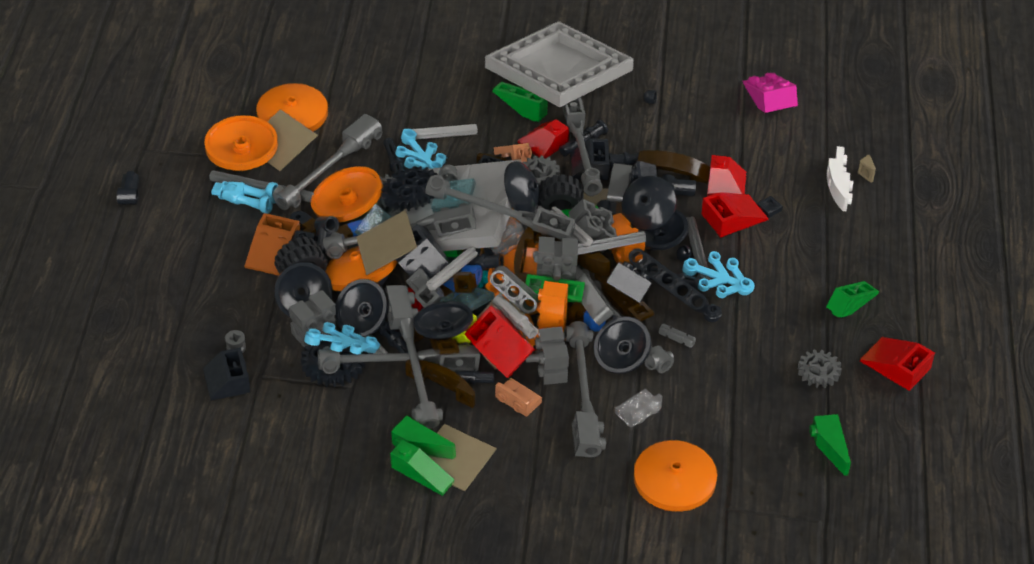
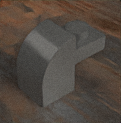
M419 268L405 282L415 292V298L425 308L431 304L438 303L444 297V293L440 287L430 291L426 285L430 278Z

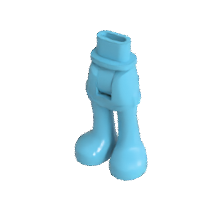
M223 181L222 183L216 182L211 193L218 196L219 199L229 201L230 203L237 205L245 204L259 209L262 213L269 214L273 204L276 203L273 198V192L278 184L270 182L266 189H258L243 182L230 181L227 183V181Z

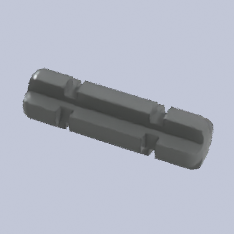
M662 324L659 328L660 335L668 336L669 339L681 344L685 343L684 345L692 348L696 342L694 336H687V333L673 327L670 328L667 324Z

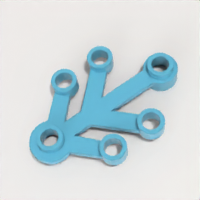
M404 129L401 135L402 142L410 145L414 151L398 146L395 154L401 158H404L406 155L409 156L405 159V167L412 169L415 166L418 168L422 166V169L426 167L431 169L441 168L445 164L447 157L442 153H437L434 161L430 159L432 154L436 153L438 147L435 143H427L426 152H424L415 141L416 132L411 129Z
M716 251L710 253L708 261L713 264L717 271L698 265L697 261L693 258L687 259L683 264L682 271L686 275L693 276L696 273H700L714 278L712 280L700 279L698 289L705 292L710 288L718 286L716 295L719 298H725L727 295L736 292L741 295H749L754 290V282L744 277L739 270L738 260L729 258L726 264L727 269L732 271L735 276L734 278L729 276L720 262L721 255ZM728 283V284H731L732 286L726 287V286L723 285V284Z
M329 322L324 323L322 330L331 335L320 334L321 332L317 329H309L304 338L305 343L313 346L319 345L321 340L332 342L331 350L341 352L342 349L351 346L350 352L353 354H361L363 351L376 353L377 349L380 348V343L376 338L371 336L364 338L354 333V327L350 325H343L342 331L339 332L335 330L336 326Z

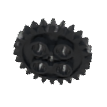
M420 166L418 169L412 167L411 170L405 168V172L398 171V175L392 174V179H386L387 183H384V188H381V196L385 205H388L389 209L393 207L394 211L399 208L400 212H402L406 208L407 211H410L413 207L417 210L418 206L424 207V203L430 204V199L436 198L426 194L425 190L429 178L438 175L437 172L434 173V170H429L428 167L422 169V166Z
M321 340L317 346H304L305 351L302 352L301 358L302 371L305 372L306 377H311V382L317 380L318 385L325 382V387H328L330 383L333 384V387H336L337 383L344 386V381L351 383V377L358 379V374L363 373L362 368H365V362L340 363V368L335 373H325L323 370L318 369V350L327 346L331 347L332 342ZM351 346L342 349L340 355H352L353 353L350 352Z

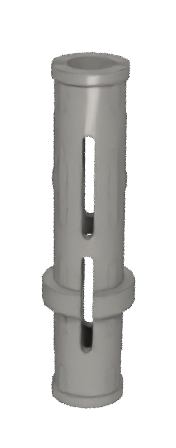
M503 295L495 296L492 303L514 323L516 329L521 330L529 339L537 336L538 329L529 322L526 315H522Z

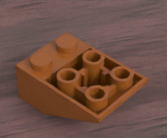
M264 213L257 225L245 268L279 276L280 274L274 264V258L278 255V250L282 249L284 244L289 243L293 239L296 230H300V221Z

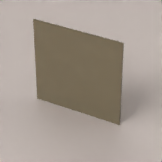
M280 109L267 121L275 129L278 139L277 151L268 163L281 171L318 135Z
M406 210L356 237L366 275L417 248Z
M444 424L437 434L455 444L456 457L454 459L429 457L454 478L453 486L466 491L497 448Z

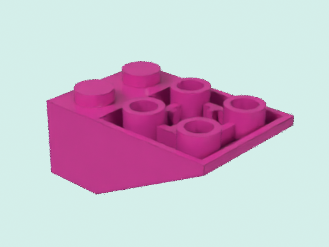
M767 73L763 77L753 76L749 77V80L743 81L758 109L765 113L798 106L796 85L775 73Z

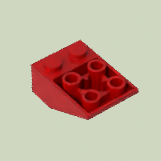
M719 192L703 198L701 214L720 238L768 220L765 213L748 194Z
M492 305L465 333L471 343L507 378L535 350L520 331L514 327V324Z
M881 337L860 359V362L910 391L931 369L935 352L916 342Z

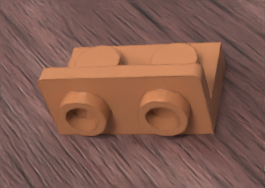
M529 143L494 147L495 155L501 154L502 157L511 156L512 160L527 162V158L531 159L532 156Z
M512 378L504 384L500 382L496 384L495 397L526 417L542 403L541 396Z

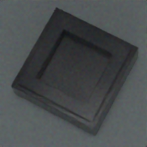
M772 196L757 203L768 218L781 212L783 206Z

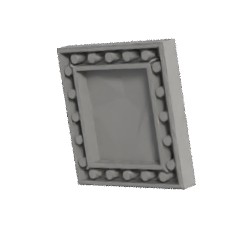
M558 21L485 56V68L552 104L562 107L596 88L633 70V58Z
M511 160L454 166L457 169L458 183L452 189L512 209L505 191L504 173L509 163L522 161ZM431 168V169H429V170H432V169H433V170H434V173L437 172V174L439 175V170H440V168ZM447 195L445 200L430 199V204L424 203V207L418 206L417 210L414 207L410 211H407V208L404 210H406L409 222L412 224L434 214V212L440 211L444 207L452 209L458 207L461 203L468 205L472 203ZM472 204L476 217V229L442 237L438 236L437 230H429L442 251L463 250L472 247H499L509 216Z

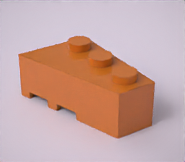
M621 213L613 215L614 223L611 226L616 229L617 236L638 232L636 227H630L631 222ZM645 242L608 250L612 251L616 263H624V261L631 263L629 261V253L636 248L645 251ZM643 255L636 256L635 262L637 263L639 259H643Z
M545 281L543 289H539L538 300H541L538 304V313L540 315H538L537 326H539V329L562 326L564 333L567 318L568 284Z

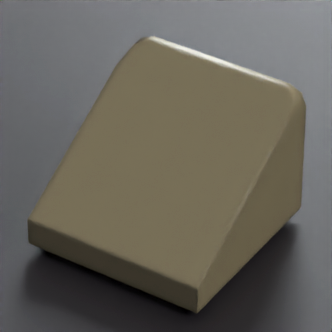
M867 155L860 160L858 174L872 183L876 168L871 156Z

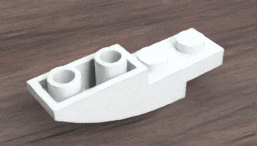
M837 146L835 159L829 158L827 182L830 193L842 211H847V205L852 202V193H849V191L852 192L853 181L850 180V173H846V167H843L846 166L847 155H844V147Z

